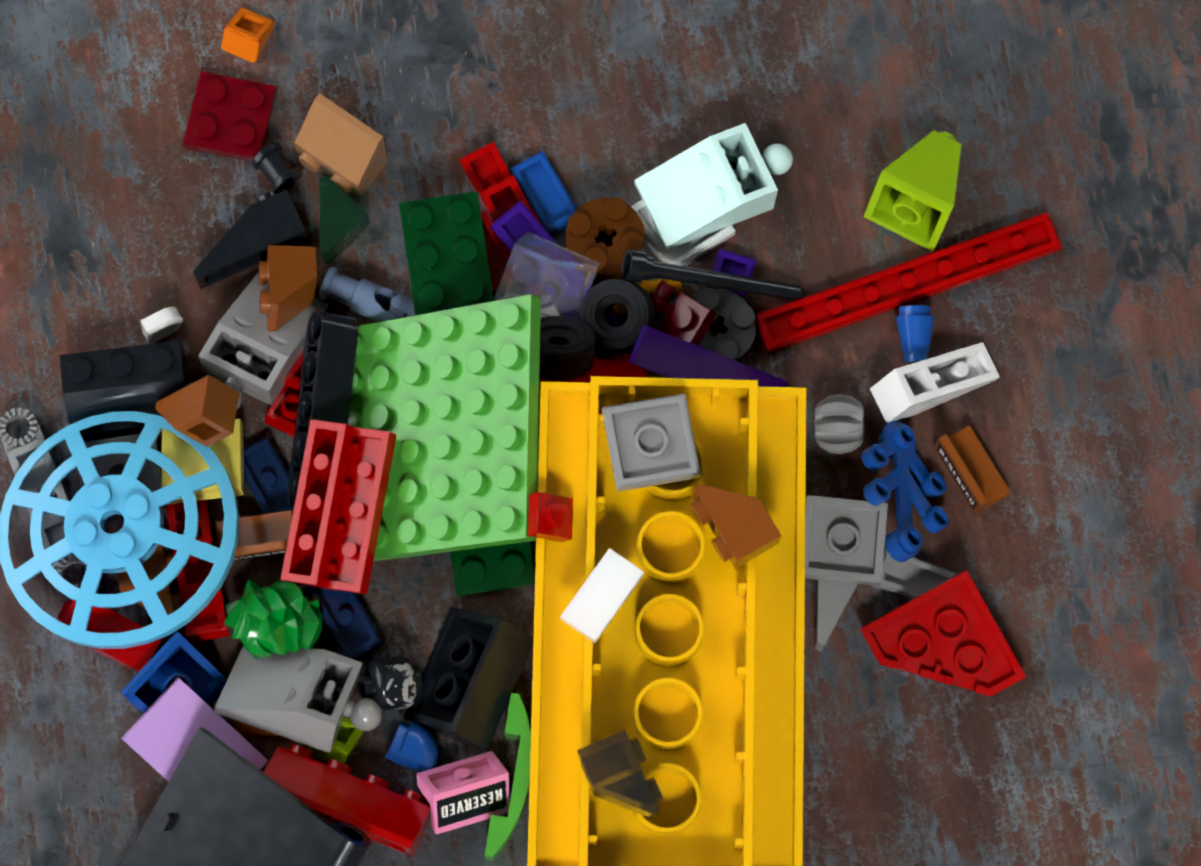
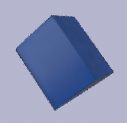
M176 632L120 693L144 714L177 677L207 704L224 688L227 679L180 633Z

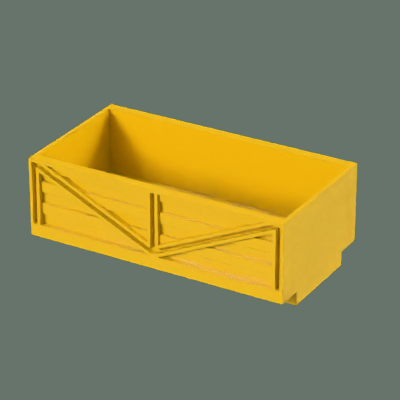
M591 376L590 383L541 382L538 492L573 498V522L571 540L559 542L536 538L527 866H803L806 388L758 387V380ZM685 393L700 469V478L617 492L602 407ZM703 484L760 499L781 534L779 544L736 569L730 559L723 562L711 540L716 538L710 526L708 523L702 526L691 510L690 503L694 502L692 498L693 488ZM610 548L644 571V576L597 642L594 643L562 621L560 616Z

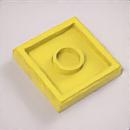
M239 418L235 419L233 434L209 445L228 472L236 496L244 495L243 423ZM162 429V454L170 458L183 471L186 477L210 469L204 458L188 442L174 433ZM162 469L163 488L174 483L173 479L164 469ZM218 484L194 492L197 501L222 498ZM181 497L168 504L183 503V499Z

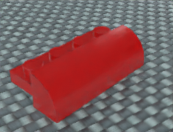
M310 420L280 580L320 589L367 595L397 434L388 431L358 428L342 423Z

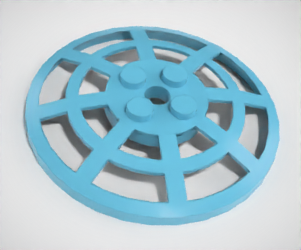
M137 411L109 412L90 416L66 426L45 440L30 454L16 473L5 495L0 513V563L7 584L19 604L35 621L56 636L78 645L99 649H125L149 644L174 633L191 622L208 606L222 587L233 564L239 541L240 516L237 496L228 472L214 451L209 446L206 447L175 430L164 417ZM135 421L146 423L136 443L109 442L87 448L80 431L92 426L109 422ZM161 429L170 431L188 442L204 458L210 469L186 477L183 471L170 458L152 449ZM66 440L72 457L64 461L50 475L40 492L34 493L20 490L25 478L37 462L54 446ZM109 454L130 455L121 475L100 477L92 460ZM146 459L164 469L173 479L174 483L151 492L149 488L138 481ZM77 467L85 485L74 495L71 501L52 497L51 495L60 481ZM214 484H218L224 511L223 537L220 548L196 540L199 512L194 492ZM181 497L185 510V529L183 535L164 529V516L161 508ZM13 505L33 509L30 522V539L34 557L17 569H14L10 557L8 541L9 519ZM44 512L65 517V538L47 549L44 548L42 536ZM112 515H122L124 518L123 527L116 533H106L104 530L105 521ZM158 545L176 550L177 552L168 566L150 581L142 564L151 557ZM71 553H74L87 566L80 588L63 579L53 567L54 563ZM190 555L213 563L209 575L196 593L179 609L168 615L157 593L178 576ZM127 571L135 587L131 591L118 594L97 593L103 573L114 574ZM42 572L45 578L58 591L76 601L71 625L62 623L43 611L30 598L22 585ZM142 601L153 622L143 628L120 633L87 631L93 606L99 608H119Z

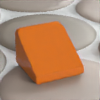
M240 7L224 28L221 48L228 53L255 63L260 57L276 22Z

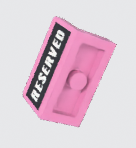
M493 751L416 773L417 787L430 804L431 826L435 834H441L490 819L491 815L499 816L508 813L510 804L509 772Z

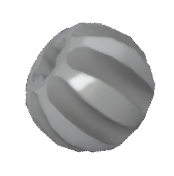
M843 394L827 396L819 401L815 408V439L819 447L827 452L843 454L852 452L861 446L865 433L864 408L861 402L852 396Z

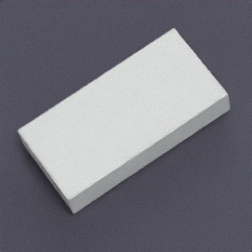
M609 548L562 613L560 619L596 643L644 576V571Z

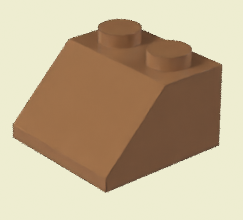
M319 93L316 96L294 142L299 156L298 161L314 173L320 170L331 177L330 183L340 192L346 195L352 192L361 198L388 163L384 137Z

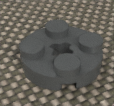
M703 288L692 298L717 313L712 322H715L716 319L721 320L723 327L727 329V333L725 335L718 333L713 338L709 336L710 328H708L698 346L739 362L748 354L754 342L756 333L754 311L742 297L734 292L725 289Z

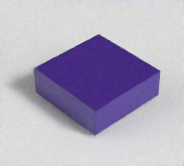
M719 248L712 271L752 277L757 260ZM707 286V288L721 289V288H715V287H709V286ZM729 290L745 299L746 292Z

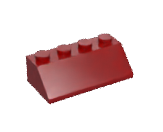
M291 744L290 749L278 746L264 769V774L329 823L338 821L349 823L362 830L370 840L415 857L431 819V808L426 805L427 799L423 795L405 789L403 795L388 790L390 783L381 778L367 774L365 780L353 776L350 774L352 770L350 766L333 759H329L327 765L312 759L314 752L299 745Z

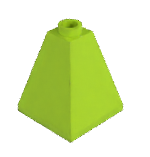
M933 130L882 170L863 217L933 252L954 208L962 144L948 132Z

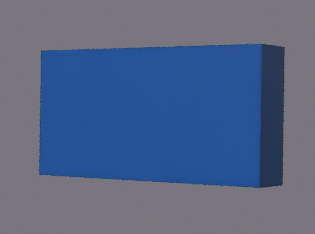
M541 151L510 168L509 172L511 175H514L531 209H534L548 234L553 236L566 229L569 218L577 208L544 152Z

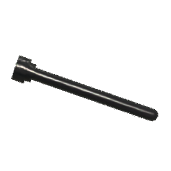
M628 249L622 261V279L635 283H641L643 280H649L651 277L794 301L803 298L805 295V291L800 285L653 261L652 257L647 256L644 251Z

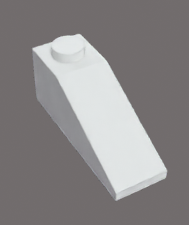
M982 342L896 368L872 386L870 390L886 423L917 415L996 381L1000 376Z

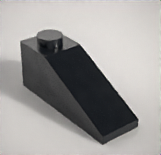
M287 190L280 193L278 191L267 192L258 197L257 202L247 208L194 269L193 273L200 289L258 265L259 261H266L268 245L302 246L309 242L305 228Z

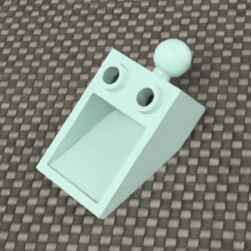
M746 123L709 136L637 178L634 184L665 249L668 250L772 210L778 189L771 174L781 175L786 173L792 166L793 155L787 146L776 143L768 146L761 156ZM729 162L737 164L735 170H732Z

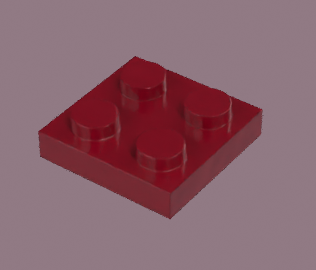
M200 71L183 140L184 149L252 162V159L258 152L265 147L278 93L277 86Z

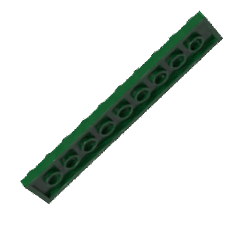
M478 191L399 203L415 315L494 301ZM530 542L450 552L456 597L535 586V570Z

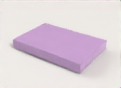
M178 677L121 738L168 782L198 729L202 727L259 770L269 761L219 714L214 713V710Z

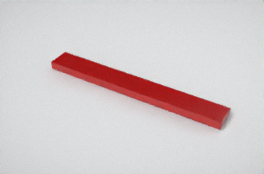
M1045 212L755 315V325L768 355L898 309L899 307L1059 252L1062 246L1049 214Z

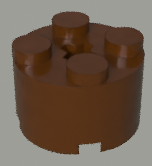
M612 197L591 200L580 206L568 220L566 255L591 283L598 284L608 279H622L621 268L626 251L628 249L644 251L645 228L638 213L621 198ZM603 238L607 241L612 240V246L606 247L603 242L599 243V240Z

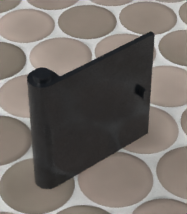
M202 727L195 734L121 866H358L370 847L371 840L362 830L354 825L342 821L329 823Z

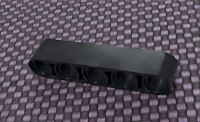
M315 311L308 322L288 484V500L293 507L310 420L348 424L358 341V322L354 317Z

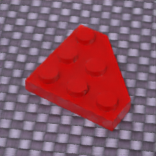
M967 570L956 574L860 627L879 665L913 673L927 679L958 686L990 697L1026 678Z

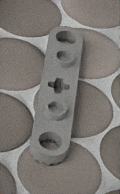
M20 407L12 408L1 416L0 437L14 475H16L30 454L46 439L39 421L29 410ZM17 419L29 421L30 431H28V435L20 439L11 437L9 435V426L13 421ZM50 451L37 462L25 478L20 490L34 493L40 492L44 483L57 469ZM60 481L51 496L57 495V498L69 501L63 483ZM27 508L31 517L33 509ZM44 512L42 536L45 549L65 538V517ZM74 553L53 564L54 569L63 579H65V570L72 564H82L85 566V570L87 568ZM82 581L80 582V584L77 583L74 586L80 588Z

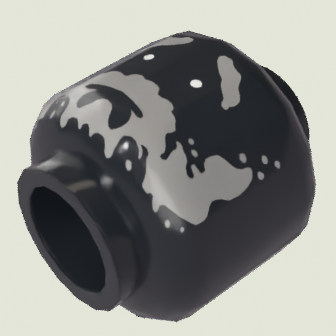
M404 656L373 659L367 665L365 675H360L359 677L362 699L369 698L376 701L380 705L382 712L409 708L414 704L416 697L422 693L420 670L416 664H411L409 659Z

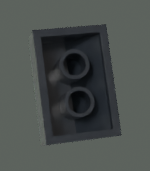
M180 341L59 355L62 391L69 425L90 416L109 412L137 411L162 416L155 409L156 402L188 386L186 355ZM135 421L109 422L92 426L80 431L84 442L140 434L146 423Z
M451 607L422 673V693L416 697L414 704L407 708L403 718L410 722L418 723L426 729L459 743L487 751L521 670L528 659L534 637L503 619Z

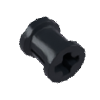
M276 142L260 150L252 159L251 165L255 170H261L273 184L272 191L280 193L293 187L300 180L303 172L299 167L292 166L282 154V146Z

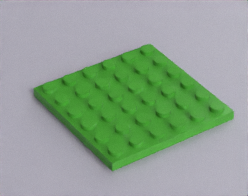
M530 294L358 326V341L348 425L397 434L374 561L536 541V537L528 536L529 495L537 493L541 298Z

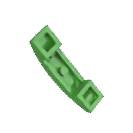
M511 693L504 734L505 739L517 740L520 743L508 817L491 815L484 854L485 860L494 861L512 838L524 813L529 796L531 731L525 706L520 695L516 693Z

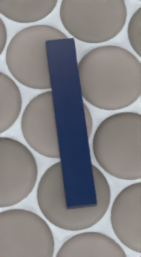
M265 437L245 448L244 480L263 514L294 510V507L290 505L288 500L289 475L268 438ZM304 585L307 591L312 592L319 599L322 619L343 656L357 660L383 645L381 638L355 593L332 591Z

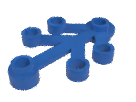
M896 420L884 426L883 431L879 435V444H873L865 449L861 455L864 465L870 471L876 472L889 463V458L893 459V470L884 477L876 478L866 484L863 492L866 500L871 505L879 506L890 499L891 491L895 489L897 529L886 535L885 546L894 560L905 562L916 556L923 544L920 533L913 527L911 502L922 517L925 528L931 533H937L949 525V518L942 507H932L926 497L935 499L946 492L947 486L944 478L939 473H929L915 452L916 438L912 429ZM909 468L920 482V488L909 473Z

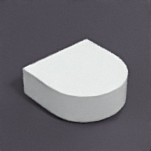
M176 307L164 308L140 320L142 332L148 343L153 344L178 330L183 323V318Z

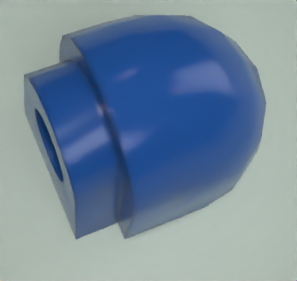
M413 721L409 725L399 722L384 758L417 773L436 768L439 756L437 741L432 733L420 724Z

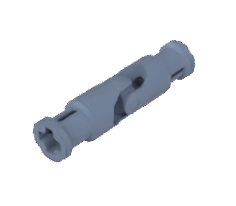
M330 267L320 288V299L327 300L329 298L347 305L351 312L376 322L415 316L413 299L364 278L358 281L339 273V269L336 267ZM380 305L391 306L389 308V311H386Z

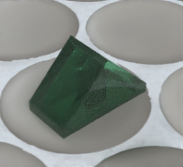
M324 176L319 177L320 253L323 264H330L370 223L367 212L332 180Z

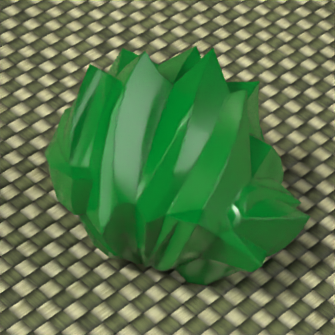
M248 579L243 596L225 605L228 617L224 621V625L234 629L231 638L240 639L246 650L254 658H266L272 656V653L284 656L289 651L298 653L301 648L306 650L313 649L321 634L322 613L319 609V599L312 592L302 590L294 582L277 581L272 586L260 588L255 582Z

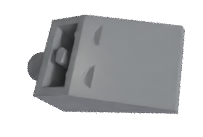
M257 273L219 320L198 355L202 371L223 381L225 385L239 392L237 409L242 402L240 390L271 406L284 387L287 374L305 348L306 331L311 315L315 311L327 313L330 308L328 303L315 297L312 305L276 331H268L267 314H260L259 311L260 290H266V285L258 284ZM234 359L237 361V364L233 365L225 360ZM268 376L266 381L261 379V377Z
M243 646L214 708V713L328 753L332 750L345 717H349L353 726L361 731L375 729L382 720V709L373 699L363 698L356 702L352 701L357 690L363 663L325 649L306 650L301 648L298 653L289 651L284 656L272 653V656L266 658H254Z

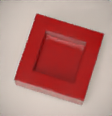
M542 492L529 495L528 536L559 542L571 540L573 498Z

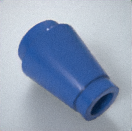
M912 305L899 307V316L895 317L904 355V363H916L928 359L935 316L931 315V306Z

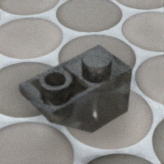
M623 730L577 750V758L594 796L649 818L659 815L660 809L657 804L664 800L655 778L652 777L646 780L640 766L641 763L646 762V758L636 737L629 740L626 731Z

